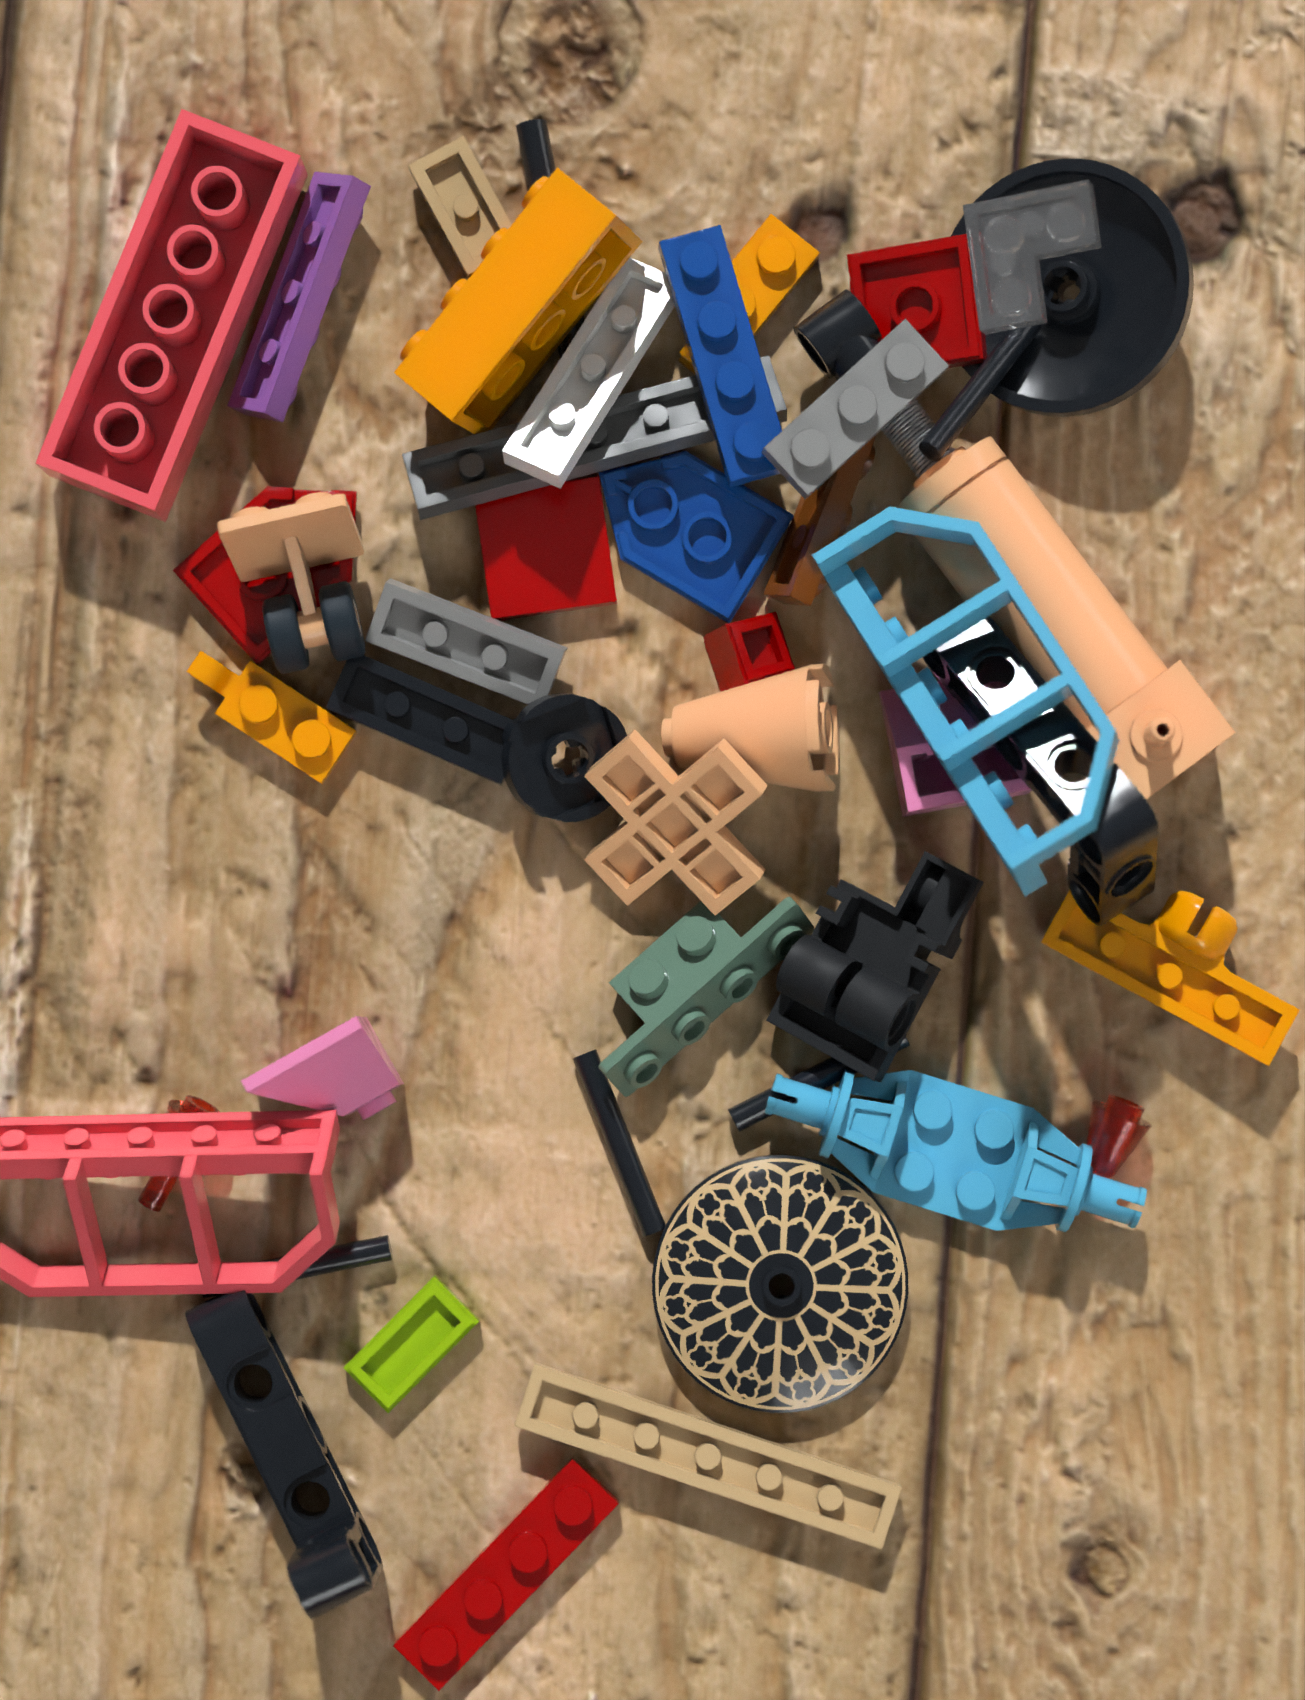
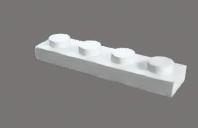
M632 258L627 260L602 292L503 448L504 464L561 489L675 306L665 272Z

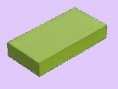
M434 1275L343 1368L389 1413L464 1338L480 1319Z

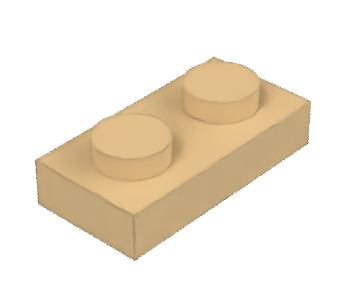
M461 136L409 164L408 168L469 279L483 261L481 252L487 241L499 229L503 227L509 229L512 224L465 137Z

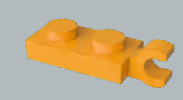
M772 214L767 217L732 260L754 337L815 264L820 255L817 249ZM686 344L679 353L681 355L679 362L695 374Z
M200 651L186 671L225 697L215 712L217 716L322 785L357 734L355 729L252 661L248 662L240 676H238L206 653Z

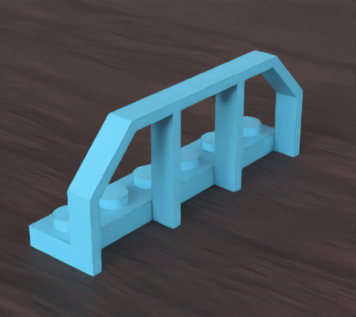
M888 507L812 554L835 598L1026 897L1048 883L1039 864L1097 830L1119 744L1117 732L979 522ZM895 532L976 546L998 579V582L908 637L895 616L884 622L874 607V604L883 598L865 568L862 566L852 572L847 562ZM1013 602L1060 675L970 731L961 719L949 724L938 707L948 699L928 667L916 673L911 664ZM1074 695L1100 735L1080 813L1037 838L1028 823L1019 829L1015 828L1004 811L1014 805V802L994 770L983 777L971 758Z

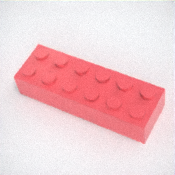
M181 109L36 460V464L48 476L166 522L308 174L300 155Z

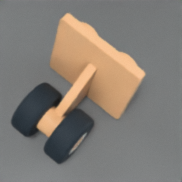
M317 492L299 498L296 504L270 510L265 507L245 508L236 512L232 518L221 520L217 523L220 539L241 582L287 572L293 573L302 611H299L294 597L290 594L268 598L262 604L269 647L275 666L280 673L286 674L306 669L309 666V648L329 644L333 657L337 661L353 659L365 654L366 649L362 625L350 584L343 581L322 586L319 589L320 607H317L310 567L354 558L364 554L362 540L344 494L332 495L330 493Z

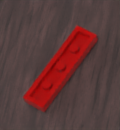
M573 1456L396 1639L393 1647L440 1691L616 1508L619 1500Z

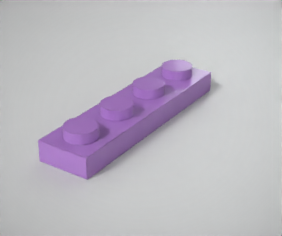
M314 172L228 402V407L247 416L278 422L284 421L288 408L296 397L297 384L310 349L318 338L319 325L331 292L340 279L341 266L353 233L362 220L363 206L371 188L370 185L352 175Z

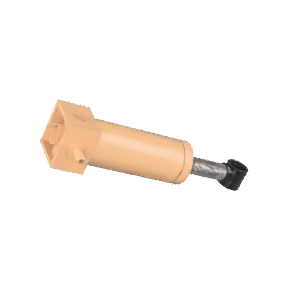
M847 289L793 327L794 333L805 352L818 369L829 379L835 377L837 380L840 379L882 340V335L873 318L861 302ZM916 399L881 430L889 438L891 444H894L893 447L901 454L903 460H906L905 463L911 467L910 469L913 470L915 476H918V479L912 484L915 489L896 508L980 523L1115 728L1119 744L1114 762L1145 799H1148L1236 733L1181 660L1170 668L1165 666L991 436L979 441L967 450L963 446L955 450L951 445L939 461H932L921 453L919 444L935 423L930 419L928 413H925L926 410H923V407ZM915 535L964 601L971 599L998 582V579L976 546ZM1013 602L990 615L1046 682L1060 675ZM1074 695L1064 700V704L1098 742L1099 733ZM1080 774L1083 780L1087 779L1084 775Z

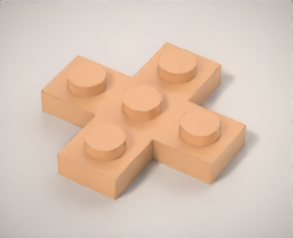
M634 729L592 765L584 775L626 820L590 850L584 861L627 906L672 870L716 916L759 881L766 869L725 825L758 799L768 785L724 738L678 776Z

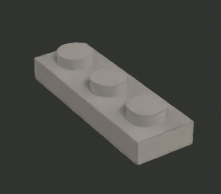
M904 319L763 448L762 454L800 495L807 499L947 370L949 365L914 327Z
M391 578L385 583L365 639L369 643L525 704H530L541 697L550 695L568 648Z

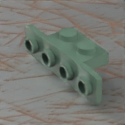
M791 897L785 898L745 935L740 937L719 913L715 916L700 901L609 982L645 1023L599 1064L601 1072L625 1097L630 1096L638 1088L645 1087L655 1080L661 1072L662 1066L685 1046L701 1039L709 1029L710 1024L733 1003L744 1000L753 992L758 981L781 960L785 959L790 949L801 937L813 933L815 927L799 905Z

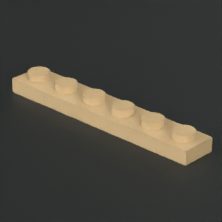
M536 1362L514 1424L515 1427L881 1550L902 1490L900 1484Z

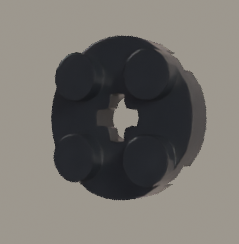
M557 693L533 701L523 708L516 719L510 721L503 730L501 763L509 790L515 799L524 805L526 810L538 816L566 823L584 821L597 816L611 806V804L584 775L592 765L627 736L625 728L618 717L609 709L600 706L594 700L568 693ZM564 741L567 747H578L580 750V757L572 761L574 772L569 775H565L562 768L553 767L552 756L557 753L556 746Z

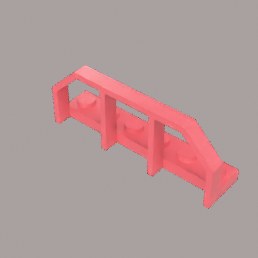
M337 1110L0 1117V1179L50 1180L63 1178L84 1264L40 1266L0 1241V1280L28 1297L232 1294L244 1290L246 1293H281L336 1243L340 1218L331 1169L340 1133ZM309 1173L319 1224L279 1261L221 1262L202 1175L240 1176L246 1174ZM179 1177L198 1263L108 1264L87 1178Z

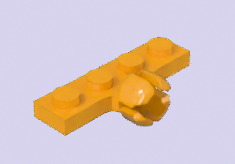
M1069 889L1041 944L1266 1066L1271 1064L1300 1009L1231 973L1225 967V954L1238 929L1236 920L1229 912L1217 905L1213 907L1197 937H1194L1187 933L1202 906L1204 898L1191 892L1180 890L1168 897L1159 916L1150 925L1139 923L1120 913L1102 926H1097L1082 912Z

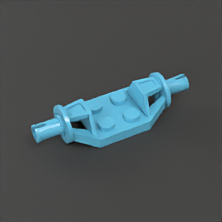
M845 1069L838 1087L833 1086L831 1092L785 1078L778 1073L775 1076L771 1090L795 1097L796 1102L790 1103L769 1096L765 1114H774L819 1128L818 1135L823 1136L819 1156L829 1158L830 1154H832L873 1193L995 1231L1055 1224L1056 1230L1067 1232L1073 1223L1075 1215L1078 1216L1081 1210L1126 1224L1131 1228H1136L1142 1212L1117 1205L1116 1201L1122 1199L1144 1206L1147 1189L1093 1174L1091 1166L1092 1146L1082 1143L1078 1147L1032 1107L913 1070L886 1073L880 1083L866 1076L854 1078L855 1072ZM850 1094L890 1100L891 1102L888 1104L851 1098ZM839 1135L843 1138H846L864 1148H867L875 1152V1154L872 1155L868 1152H865L847 1142L838 1139L837 1136ZM1037 1147L1040 1148V1149H1042V1150H1044V1151H1046V1152H1048V1153H1051V1154H1053V1155H1055V1156H1057V1157H1059V1158H1061V1159H1064V1160L1070 1162L1071 1165H1069V1164H1067V1163H1065V1162H1063V1161H1061V1160H1059V1159H1057V1158H1055V1157H1053V1156H1051V1155H1048V1154H1046V1153H1044V1152L1038 1150ZM1022 1199L1031 1200V1201H1037V1202L1050 1203V1204H1056V1205H1058V1207H1057V1206H1051V1205L1040 1204V1203L1022 1201Z

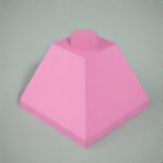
M355 1016L241 1081L247 1093L316 1110H337V1115L346 1116L358 1110L363 1120L397 1102L391 1091L404 1084L368 1018Z

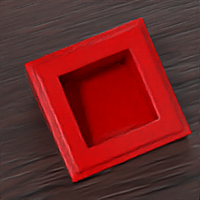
M777 612L728 623L704 636V644L720 691L795 669Z

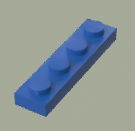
M721 225L659 241L658 250L729 488L781 474L762 454L763 448L782 429Z

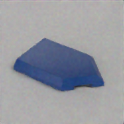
M687 451L663 456L657 460L625 468L622 466L599 472L620 560L727 624L731 623L786 532L794 515L742 484L729 488L724 473Z

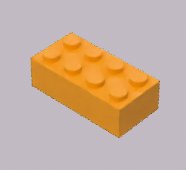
M558 167L549 178L543 176L530 187L522 201V208L524 210L509 229L505 227L499 229L487 241L481 252V258L483 259L481 264L468 280L465 278L460 279L448 290L440 305V308L443 310L427 331L422 329L409 339L400 354V359L403 362L394 372L448 419L473 434L492 430L643 242L617 215Z

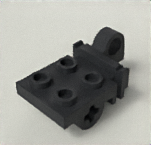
M925 851L895 907L842 879L837 887L830 885L826 894L839 900L840 904L836 912L820 905L816 914L821 917L812 935L801 937L786 955L776 980V989L781 993L766 1021L869 1079L881 1083L941 970L939 967L926 961L930 952L933 951L953 959L962 942L960 938L962 923L984 882Z

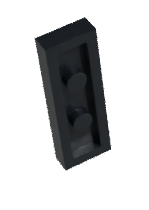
M365 655L346 661L326 706L328 711L498 785H503L505 778L501 763L503 750L502 734L504 728L512 719Z

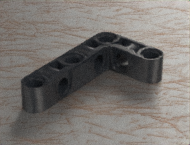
M990 616L922 657L934 675L949 693L957 699L977 725L1047 683ZM997 681L1008 685L1001 689H990L983 686L989 682ZM1062 701L993 745L1060 824L1080 813L1098 742ZM1115 762L1113 763L1097 830L1070 845V858L1068 859L1067 881L1070 892L1082 912L1097 926H1102L1152 893L1155 889L1159 835L1158 821L1147 800ZM1068 773H1078L1084 775L1087 779L1081 782L1070 783L1060 777Z
M244 1290L232 1294H219L187 1310L185 1313L186 1319L197 1346L296 1546L295 1552L287 1563V1572L303 1609L311 1619H315L373 1590L383 1568V1562L377 1545L253 1293H246ZM251 1364L260 1365L269 1372L272 1379V1390L268 1395L254 1397L243 1390L239 1379L240 1372L244 1366ZM308 1481L321 1484L328 1492L330 1498L329 1507L317 1513L303 1509L297 1501V1486Z

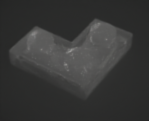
M1089 180L963 205L979 330L987 335L1048 323L1039 260L1102 248L1094 187Z

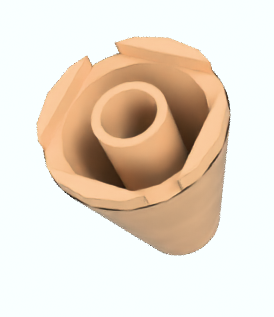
M811 664L675 705L672 718H664L662 721L661 737L665 756H674L677 767L687 770L724 738L767 784L814 792L834 791L836 785L828 775H838L840 740L837 705H829L828 702H824L822 688L834 687L828 665Z

